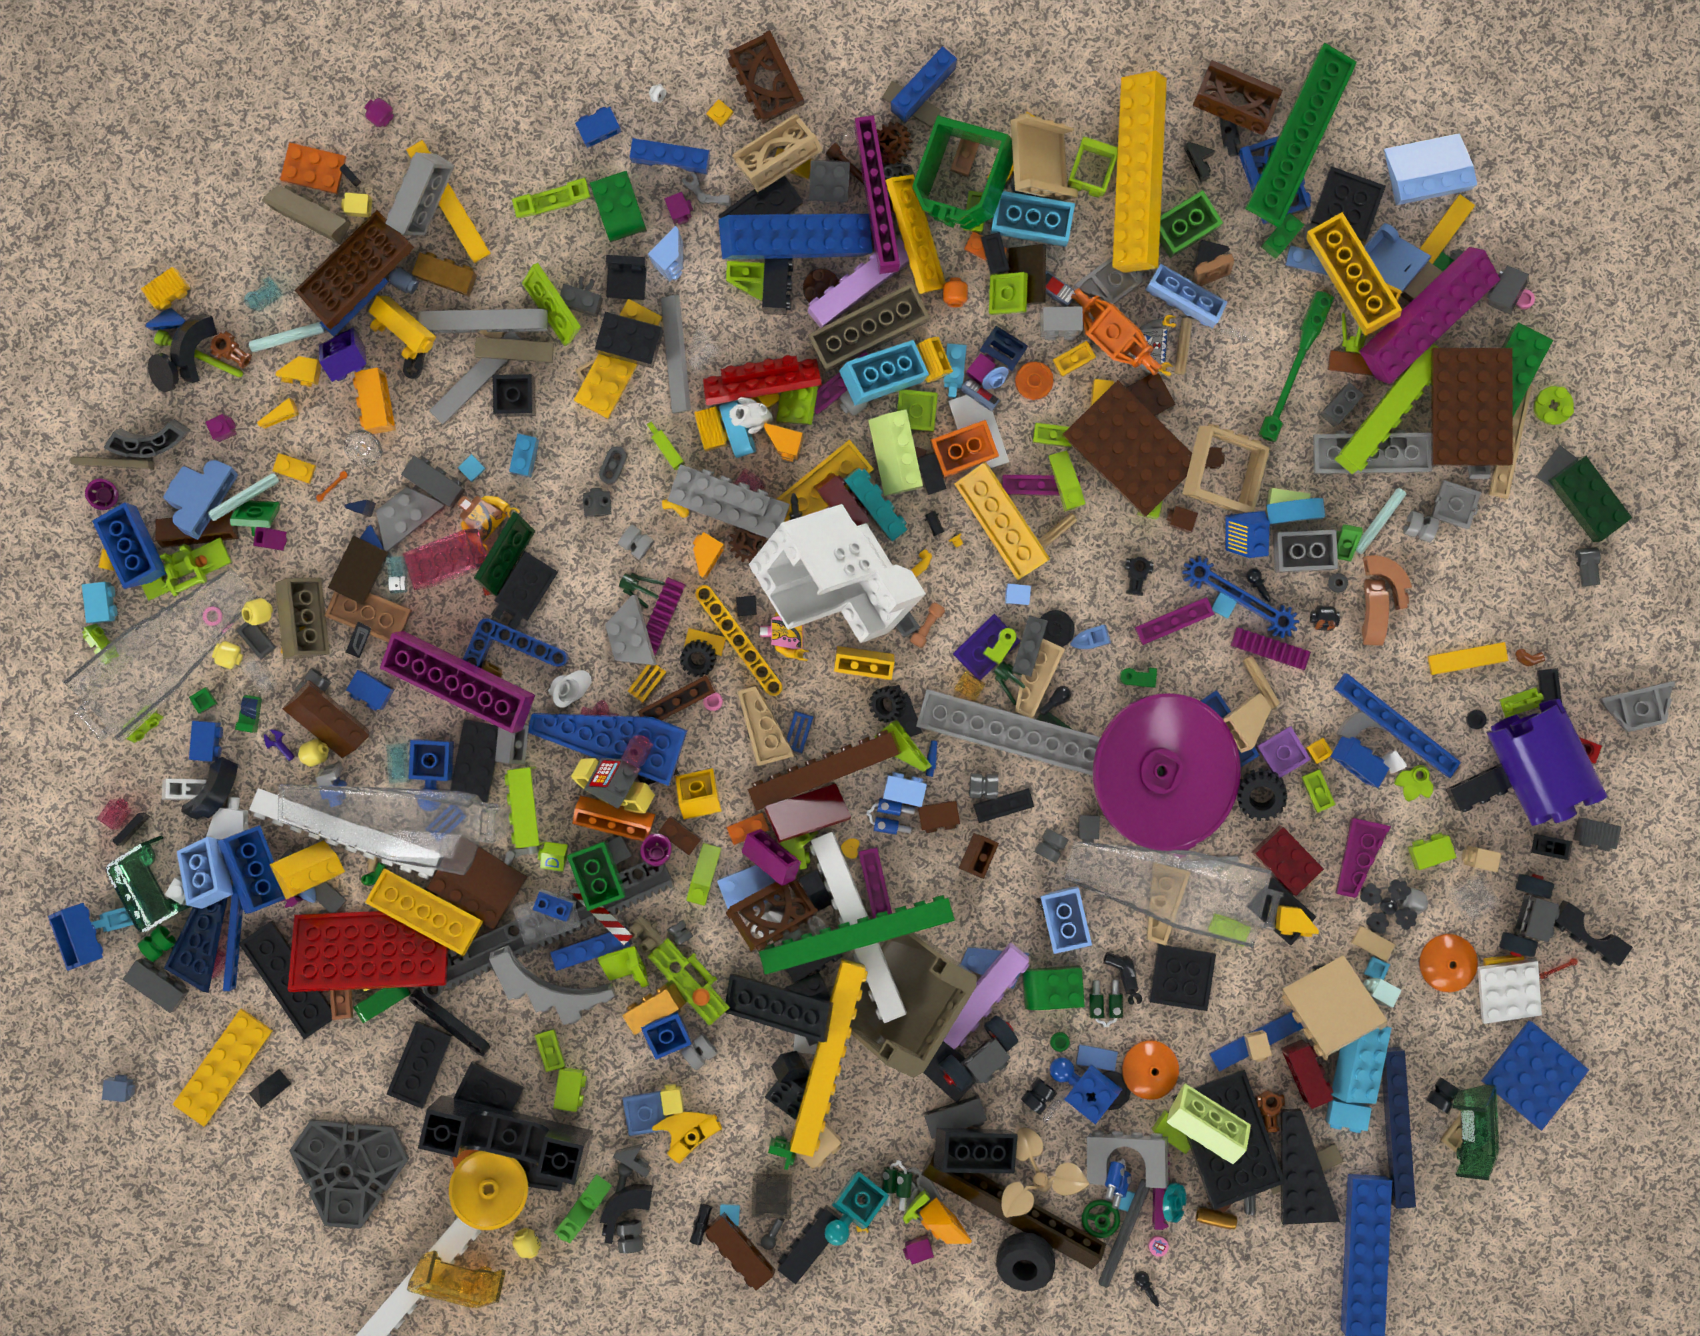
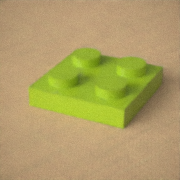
M1019 272L990 276L989 314L1024 313L1027 311L1028 273Z
M813 386L781 392L776 421L812 425L818 387Z
M904 389L899 391L897 411L907 409L911 430L934 432L938 393Z

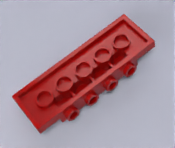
M785 355L783 358L774 360L768 358L757 363L747 362L740 366L729 365L724 369H720L721 376H710L703 379L706 406L736 401L741 397L752 398L822 385L817 359H805L798 362L797 355Z

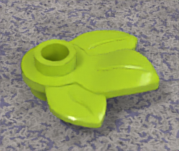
M1422 765L1414 766L1411 771H1402L1394 782L1395 785L1404 787V797L1408 802L1416 799L1420 794L1430 798L1433 793V784L1429 780V770ZM1418 771H1421L1423 773V776L1421 778H1417L1416 773Z

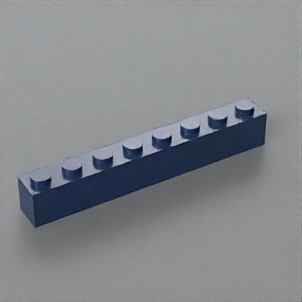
M1400 1047L1387 1048L1382 1073L1388 1170L1389 1178L1392 1180L1391 1204L1396 1209L1415 1208L1416 1199L1405 1050Z

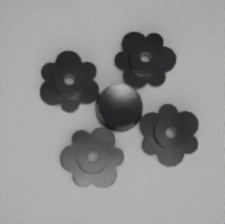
M1392 880L1391 886L1388 887L1391 898H1384L1383 900L1380 895L1382 891L1380 888H1376L1375 884L1369 883L1366 887L1361 888V901L1367 902L1370 906L1374 905V903H1380L1382 910L1378 914L1373 912L1371 917L1366 920V924L1372 932L1377 931L1380 934L1386 932V927L1389 926L1386 914L1392 915L1395 913L1397 918L1396 924L1401 925L1404 930H1408L1411 926L1416 925L1417 913L1415 911H1410L1408 907H1405L1403 910H1397L1398 904L1396 901L1399 899L1404 901L1411 894V888L1407 886L1406 881Z

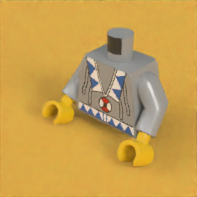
M1173 315L1152 320L1139 328L1149 346L1151 345L1154 348L1150 356L1162 365L1158 373H1163L1166 376L1171 375L1166 369L1173 367V365L1166 362L1168 328L1165 327H1176L1177 324H1170V319L1176 318ZM1143 364L1139 366L1146 372L1151 373Z

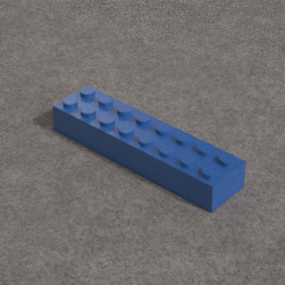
M869 214L727 215L718 219L722 259L861 257L873 253Z
M1348 1174L1341 1331L1345 1336H1385L1392 1180L1387 1176Z

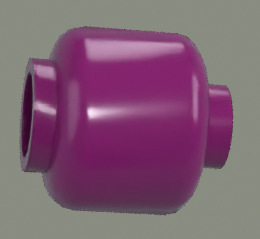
M377 98L374 101L370 99L364 107L367 110L365 118L376 127H387L389 121L394 117L393 108L381 98Z

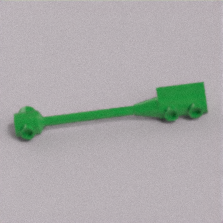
M1317 291L1313 294L1299 329L1302 330L1298 353L1272 416L1264 418L1258 436L1271 442L1277 441L1283 426L1280 415L1304 356L1317 336L1320 335L1334 301V297L1328 293Z

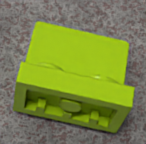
M635 946L598 957V962L609 981L633 974L635 982L638 981L642 988L649 986L645 964Z

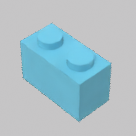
M110 582L82 584L86 623L94 624L115 621L118 610L116 605L113 604V597H115L114 586H111Z
M1333 1099L1328 1102L1325 1121L1330 1124L1331 1128L1341 1130L1342 1127L1349 1128V1131L1361 1133V1130L1368 1131L1372 1108L1366 1104L1349 1103Z

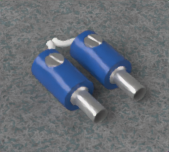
M879 798V803H875L870 810H867L870 823L874 825V831L897 835L898 831L911 834L912 827L899 825L898 820L876 817L875 822H873L870 813L876 806H878L877 812L900 816L901 812L914 814L915 808L903 806L901 802Z
M1124 1159L1110 1163L1105 1186L1108 1187L1105 1199L1112 1201L1113 1195L1115 1196L1112 1204L1114 1209H1119L1121 1198L1126 1197L1128 1186L1131 1182V1173L1126 1171Z

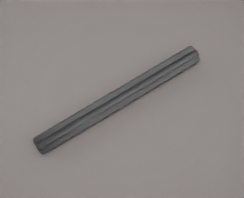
M1141 1179L1100 1276L1099 1285L1108 1288L1150 1190L1149 1187H1146V1179Z

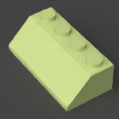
M907 409L887 413L868 420L884 496L921 489L923 484Z
M1184 1084L1169 1110L1167 1123L1234 1164L1247 1151L1251 1125L1189 1085Z

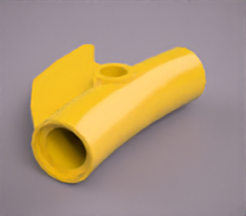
M683 1111V1113L673 1114L661 1120L652 1127V1130H666L670 1132L671 1144L667 1154L675 1162L681 1164L698 1145L722 1130L720 1122H717L718 1118L715 1114ZM689 1134H694L695 1137L692 1138Z

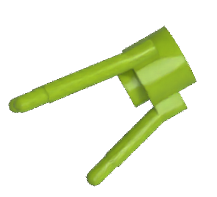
M1342 313V347H1346L1345 352L1361 354L1359 351L1364 347L1367 335L1363 334L1361 339L1362 330L1358 327L1357 335L1350 336L1349 340H1347L1345 313Z

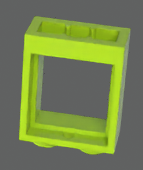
M1083 136L1067 185L1078 191H1088V194L1093 197L1099 198L1104 196L1118 156V147ZM1084 150L1111 159L1101 188L1074 179Z

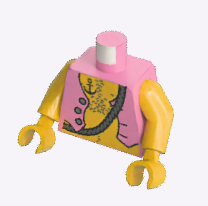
M776 612L775 616L771 618V626H760V637H771V645H774L777 652L787 658L808 661V659L803 658L804 652H809V650L803 649V625L788 630Z

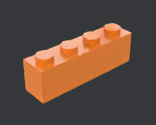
M580 795L574 810L572 824L644 842L646 837L651 835L656 814L630 812L624 810V806L620 805L619 808H616L601 800Z

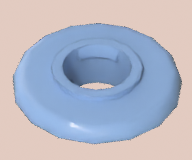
M998 367L990 371L983 379V388L1000 387L1006 380L1009 373L1006 367Z

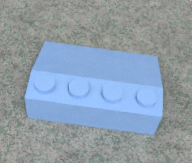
M1460 133L1384 149L1396 205L1465 192L1477 186L1474 166Z

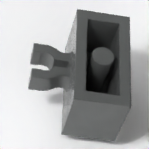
M583 276L579 277V288L563 284L560 296L569 309L598 317L603 298L599 294L589 292L593 288L595 280L590 279V283L586 285L585 290H583V281L585 279Z

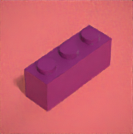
M762 829L747 834L742 853L749 860L754 862L781 886L795 880L801 861Z

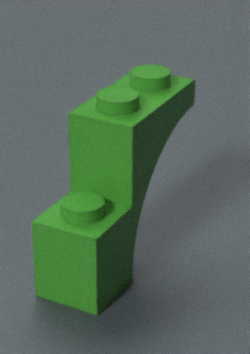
M596 1174L554 1233L562 1241L570 1244L594 1210L602 1202L612 1185Z

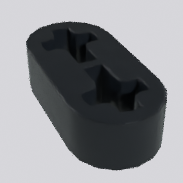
M425 353L417 354L416 360L410 357L405 359L403 373L407 378L415 380L420 377ZM415 362L414 368L417 369V373L414 372L413 375H410V372L407 370L412 368V364Z

